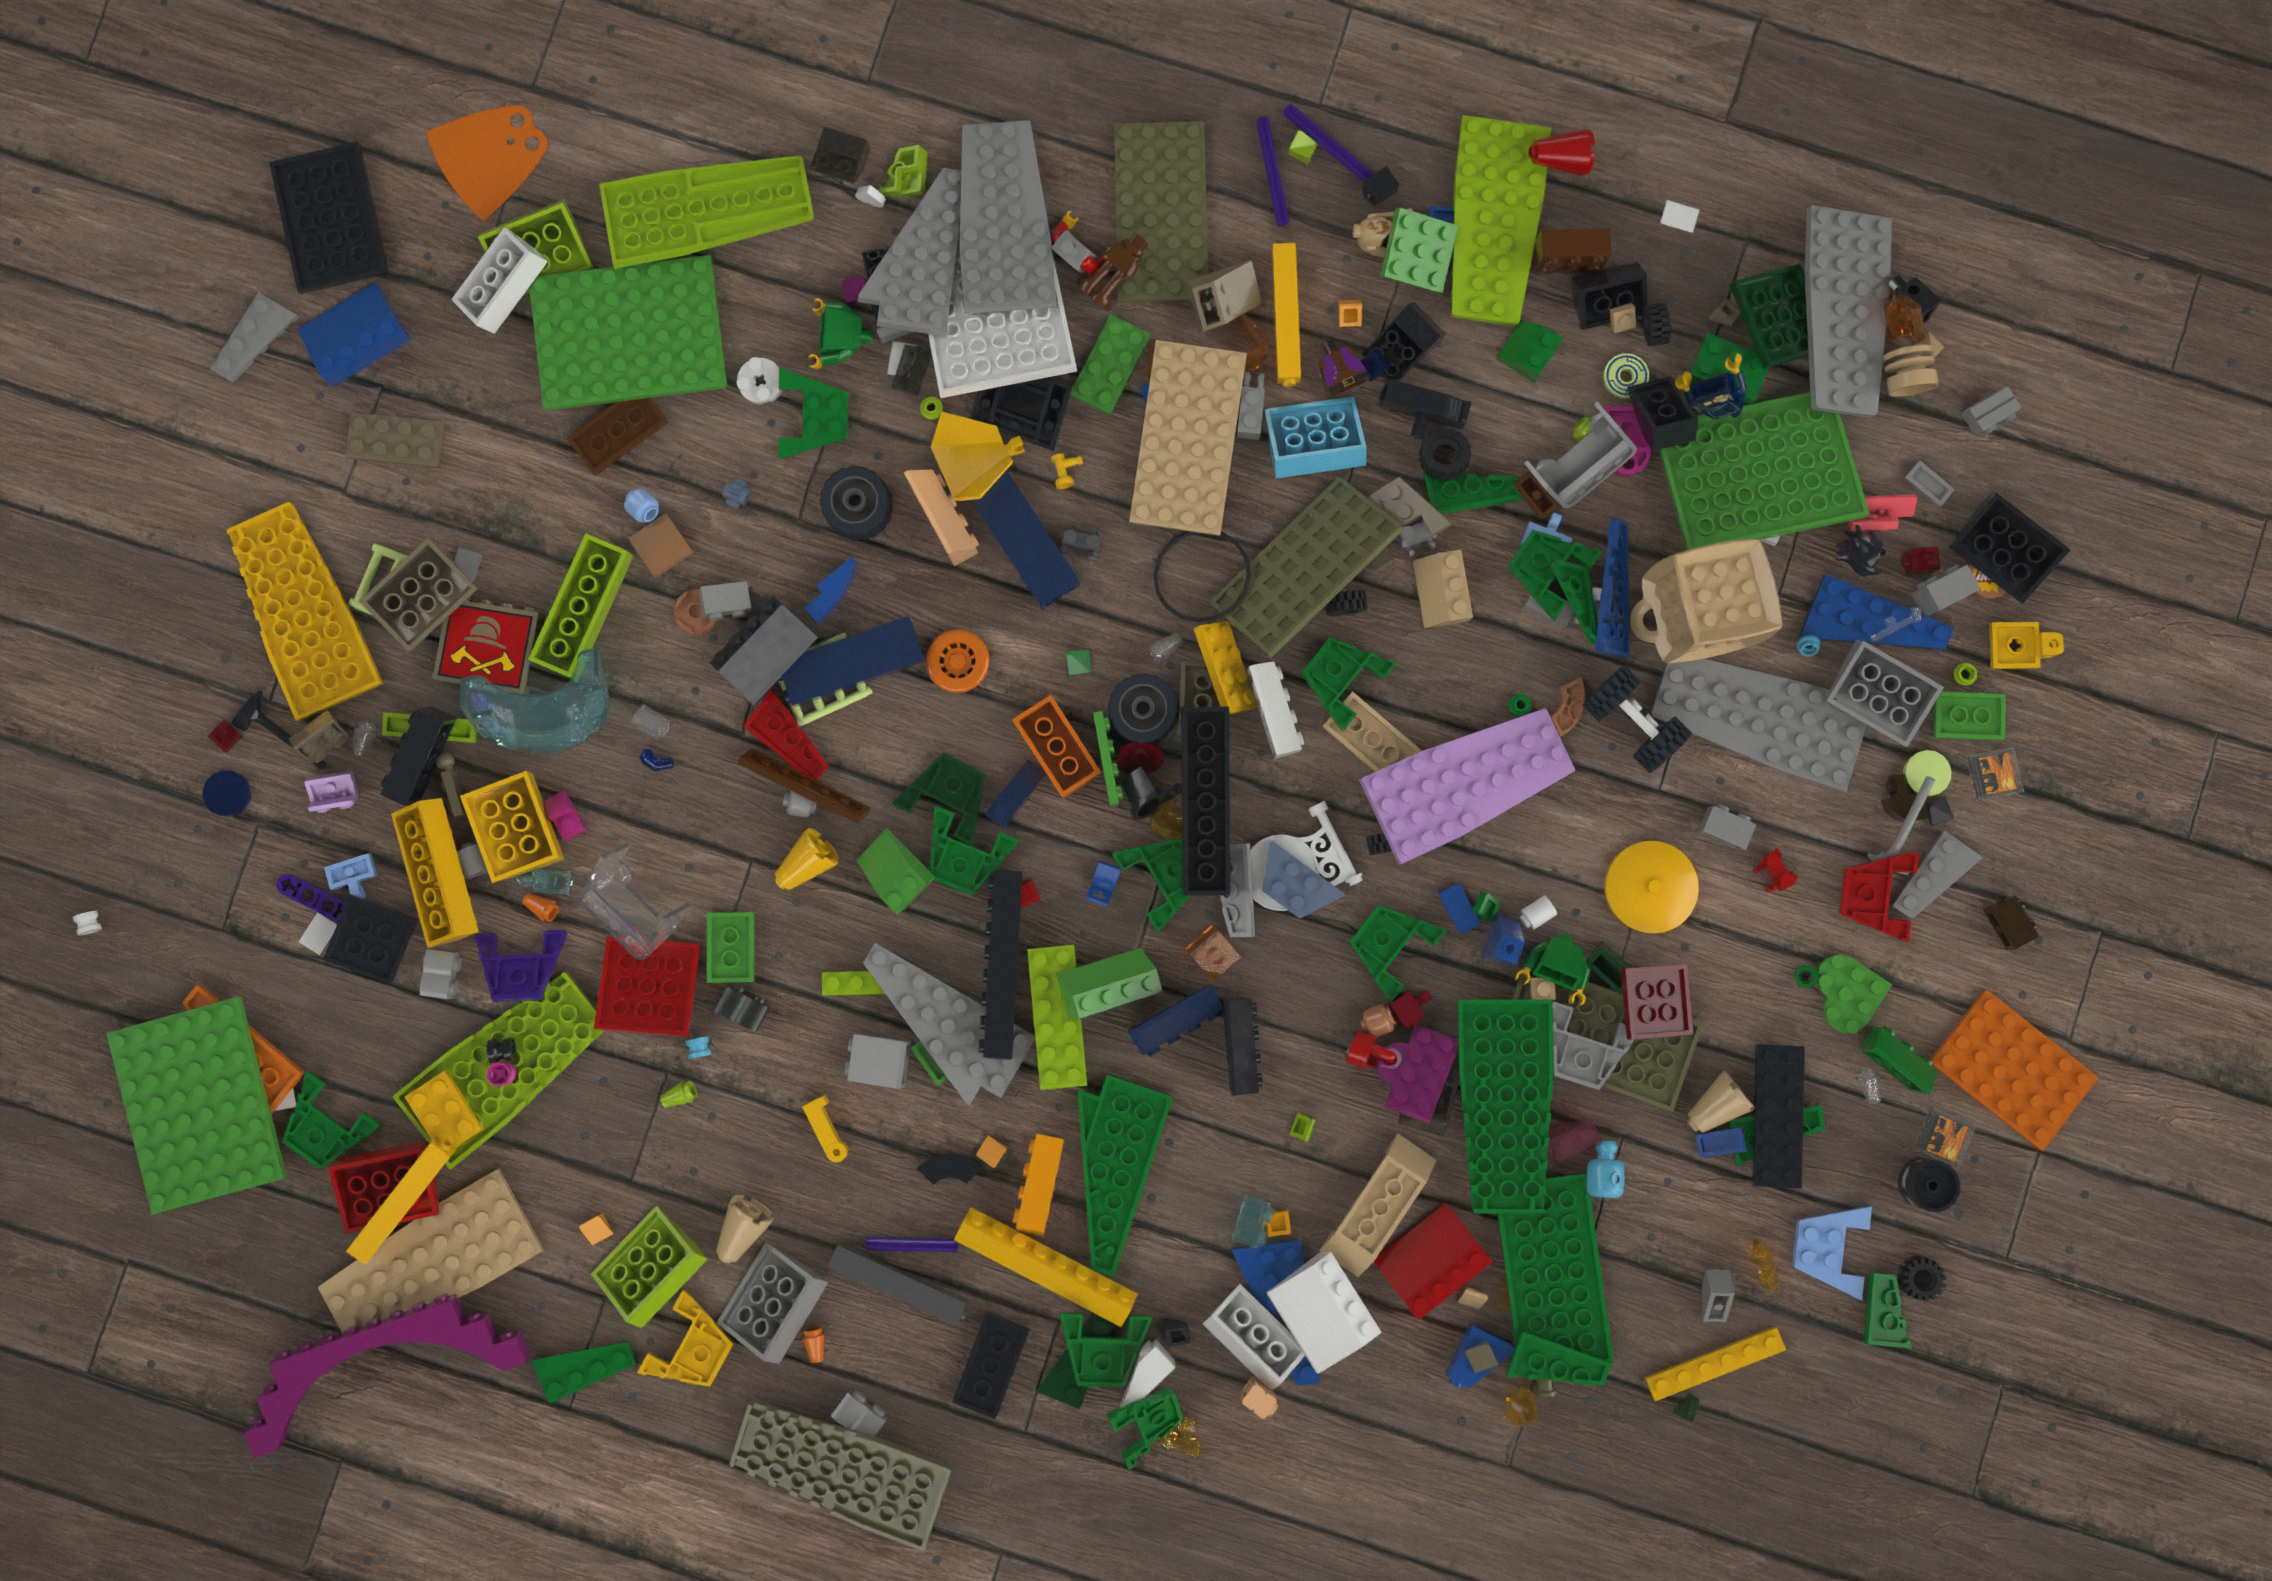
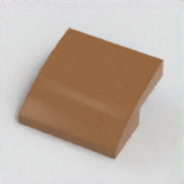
M664 513L628 538L655 578L693 553L667 513Z

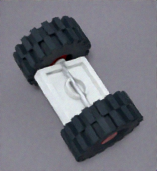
M1623 665L1595 690L1582 706L1599 722L1619 705L1650 736L1634 753L1633 758L1648 773H1652L1679 750L1685 741L1690 738L1692 732L1677 717L1671 718L1661 728L1657 729L1659 724L1650 714L1644 716L1640 712L1643 709L1642 706L1633 697L1629 700L1627 699L1628 695L1634 691L1641 681Z

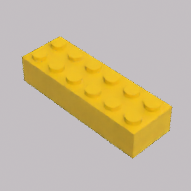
M442 798L418 801L391 813L427 948L449 944L478 933L477 921L471 906V899L468 895L465 878L462 873Z

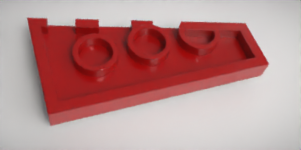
M771 690L743 726L797 771L819 781L830 765L775 691Z

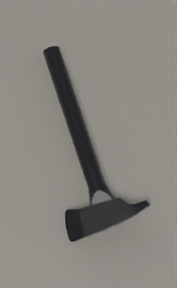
M258 691L239 710L232 720V725L240 730L247 731L251 722L255 721L293 749L289 740L292 736L268 719L260 710V698L263 692ZM322 760L318 763L314 762L313 765L322 770L327 763Z

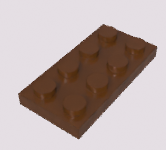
M650 397L615 402L566 439L593 475L597 476L669 422Z

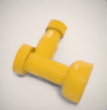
M1064 454L1053 455L1051 460L1052 463H1055L1059 477L1055 482L1056 488L1066 489L1072 487L1074 480L1071 476L1067 475L1066 468L1077 464L1082 465V456L1065 459Z

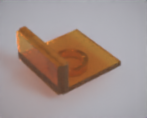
M1212 925L1185 948L1187 953L1213 982L1241 958L1222 934Z

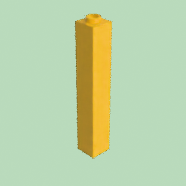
M1277 243L1272 246L1277 384H1282L1284 387H1292L1296 383H1300L1301 379L1296 243Z
M438 1136L433 1139L346 1251L364 1265L368 1263L456 1149L452 1147L450 1141Z

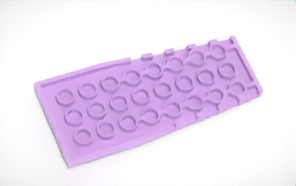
M1542 709L1426 749L1359 779L1398 865L1463 836L1575 771V768L1547 709Z

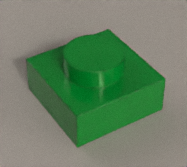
M1481 891L1472 913L1484 921L1492 923L1501 902L1490 894Z

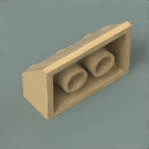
M1462 551L1442 552L1412 561L1424 629L1469 622L1473 618Z

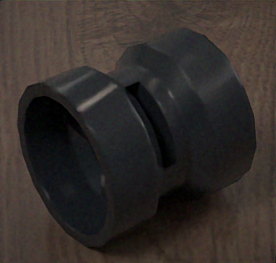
M505 1038L503 1041L497 1039L488 1040L487 1058L490 1063L499 1062L503 1059L505 1061H515L517 1047L514 1038Z

